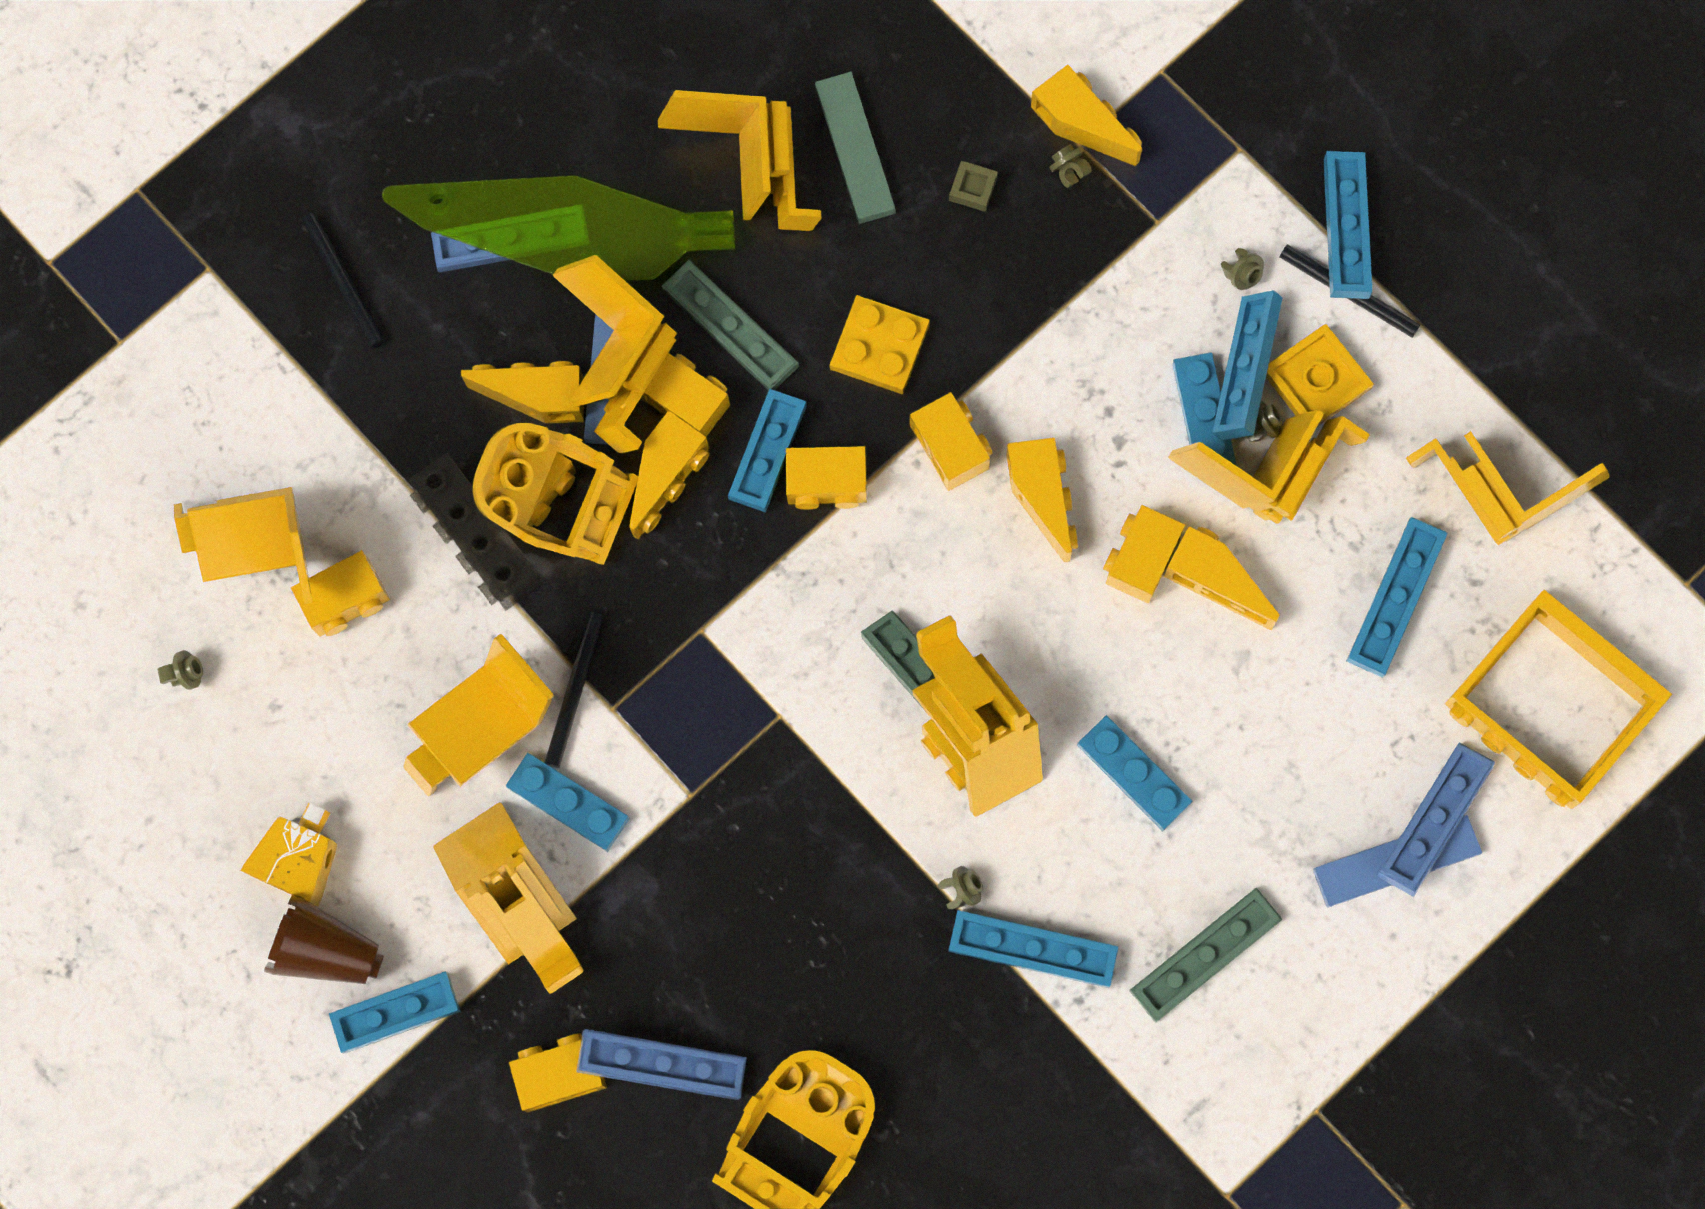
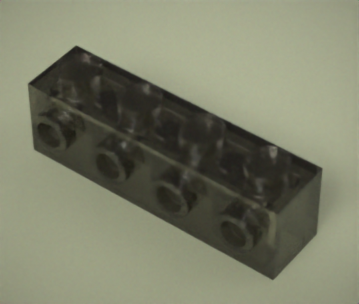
M447 452L408 479L415 489L410 494V497L423 514L430 510L438 520L432 526L444 543L448 544L453 540L461 552L455 555L456 559L468 575L476 571L482 579L483 583L478 588L491 606L499 602L503 609L507 611L544 584L537 571L507 531L479 511L474 501L473 486Z

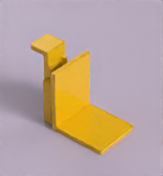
M682 90L673 92L658 118V128L739 134L743 220H751L768 195L773 194V204L777 206L778 229L812 231L822 219L821 210L796 208L791 107L787 106L786 101L771 100L770 103H766V97Z
M593 255L557 268L553 274L554 278L614 330L569 403L573 407H578L607 398L609 401L604 408L606 413L594 432L615 451L625 453L639 449L642 441L626 428L624 424L676 341L674 337L677 332L667 323L661 324L664 316L603 260Z
M1317 409L1285 419L1279 430V435L1273 440L1253 477L1201 442L1172 450L1168 458L1241 508L1250 507L1254 510L1253 513L1263 520H1271L1278 524L1283 516L1290 521L1293 520L1338 439L1350 446L1367 442L1370 434L1344 416L1327 420L1317 438L1314 437L1309 442L1324 415L1322 411Z
M1471 431L1465 434L1464 437L1480 461L1465 470L1461 468L1453 456L1451 458L1448 456L1436 438L1406 457L1408 463L1415 468L1437 454L1497 545L1509 541L1524 529L1531 528L1610 477L1607 468L1601 463L1527 511H1524Z
M292 487L216 500L215 504L187 508V513H184L182 503L173 504L174 520L182 553L196 551L203 582L296 566L304 604L312 603L304 544Z
M951 615L918 631L916 636L919 655L933 672L935 678L913 689V696L962 758L969 808L974 817H977L1043 780L1038 723L981 653L976 657L971 655L958 638L956 621Z
M499 634L493 639L484 666L408 723L410 729L422 741L423 745L406 757L403 767L428 797L450 775L461 787L540 725L554 695L506 638Z
M501 802L495 804L433 846L455 892L508 965L524 955L550 994L583 973L584 970L576 955L559 932L577 918L526 846Z

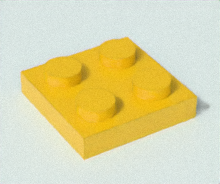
M856 295L830 362V370L904 394L929 328L930 320Z
M1324 324L1271 361L1266 374V379L1295 416L1317 409L1322 411L1324 415L1318 426L1367 393L1374 385L1327 324Z

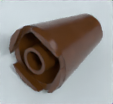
M292 894L288 904L295 906V910L288 908L286 915H283L268 959L275 961V963L268 962L264 972L278 976L366 984L368 977L376 979L384 955L377 953L379 945L304 898Z

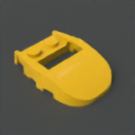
M516 423L503 427L496 432L488 442L474 476L473 496L479 511L485 517L528 544L567 556L588 559L604 565L637 485L638 476L634 473L622 472L613 466V459L602 452H597L584 444L582 439L569 433L562 434L532 423ZM557 452L596 469L567 541L527 525Z
M808 1050L795 1053L783 1060L768 1077L769 1080L759 1092L751 1097L726 1148L728 1153L719 1174L715 1173L712 1182L754 1209H820L852 1169L856 1162L857 1154L872 1124L875 1102L871 1088L865 1079L834 1057L820 1051ZM767 1112L837 1156L814 1195L743 1151Z

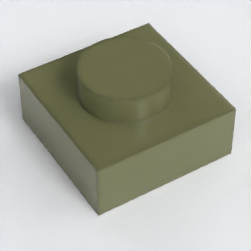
M961 161L949 194V201L986 212L998 172Z

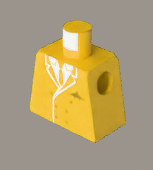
M308 803L298 824L279 816L240 871L286 893L300 896L319 907L337 849L336 842L321 835L330 812Z

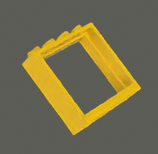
M1543 590L1446 701L1445 705L1451 709L1449 711L1450 715L1464 727L1472 726L1482 735L1481 741L1490 750L1497 754L1503 752L1514 761L1513 767L1520 775L1528 780L1535 779L1546 788L1545 794L1550 800L1561 807L1568 806L1570 809H1573L1585 799L1671 697L1672 693L1546 590ZM1534 618L1642 705L1574 787L1467 699V696Z

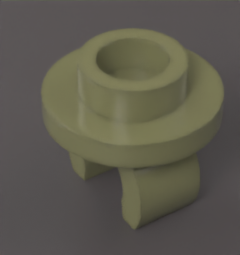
M1070 144L1052 156L1055 163L1049 168L1052 173L1060 169V180L1067 188L1079 182L1074 174V170L1080 179L1092 172L1089 163L1079 157L1085 152L1082 147L1074 150Z
M1238 248L1235 250L1238 258L1237 263L1229 265L1223 261L1221 267L1225 277L1231 280L1234 287L1239 290H1247L1261 280L1264 261L1256 253H1248L1245 249Z
M1261 400L1256 421L1258 429L1254 435L1247 437L1248 441H1260L1267 433L1272 438L1279 435L1278 426L1282 425L1279 412L1273 404L1266 405Z
M186 650L175 653L173 664L164 665L157 669L160 684L171 682L172 686L182 685L187 690L199 687L201 677L203 676V667L200 660Z
M964 866L954 869L951 878L943 879L938 884L939 890L951 886L956 889V899L946 904L948 909L960 908L966 904L974 906L981 901L982 881L975 871L969 870Z

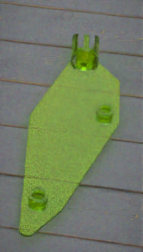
M578 176L394 185L386 187L382 192L383 200L388 205L425 230L550 274H554L557 268L596 255L625 281L648 280L657 278L687 251L735 248V239L733 238L734 212L732 210L684 213ZM436 199H443L439 204H432Z

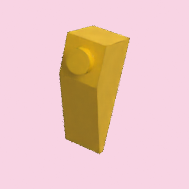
M1188 526L1166 569L1164 577L1272 630L1279 617V613L1228 547L1218 541L1219 536L1211 530L1203 527H1198L1196 530Z

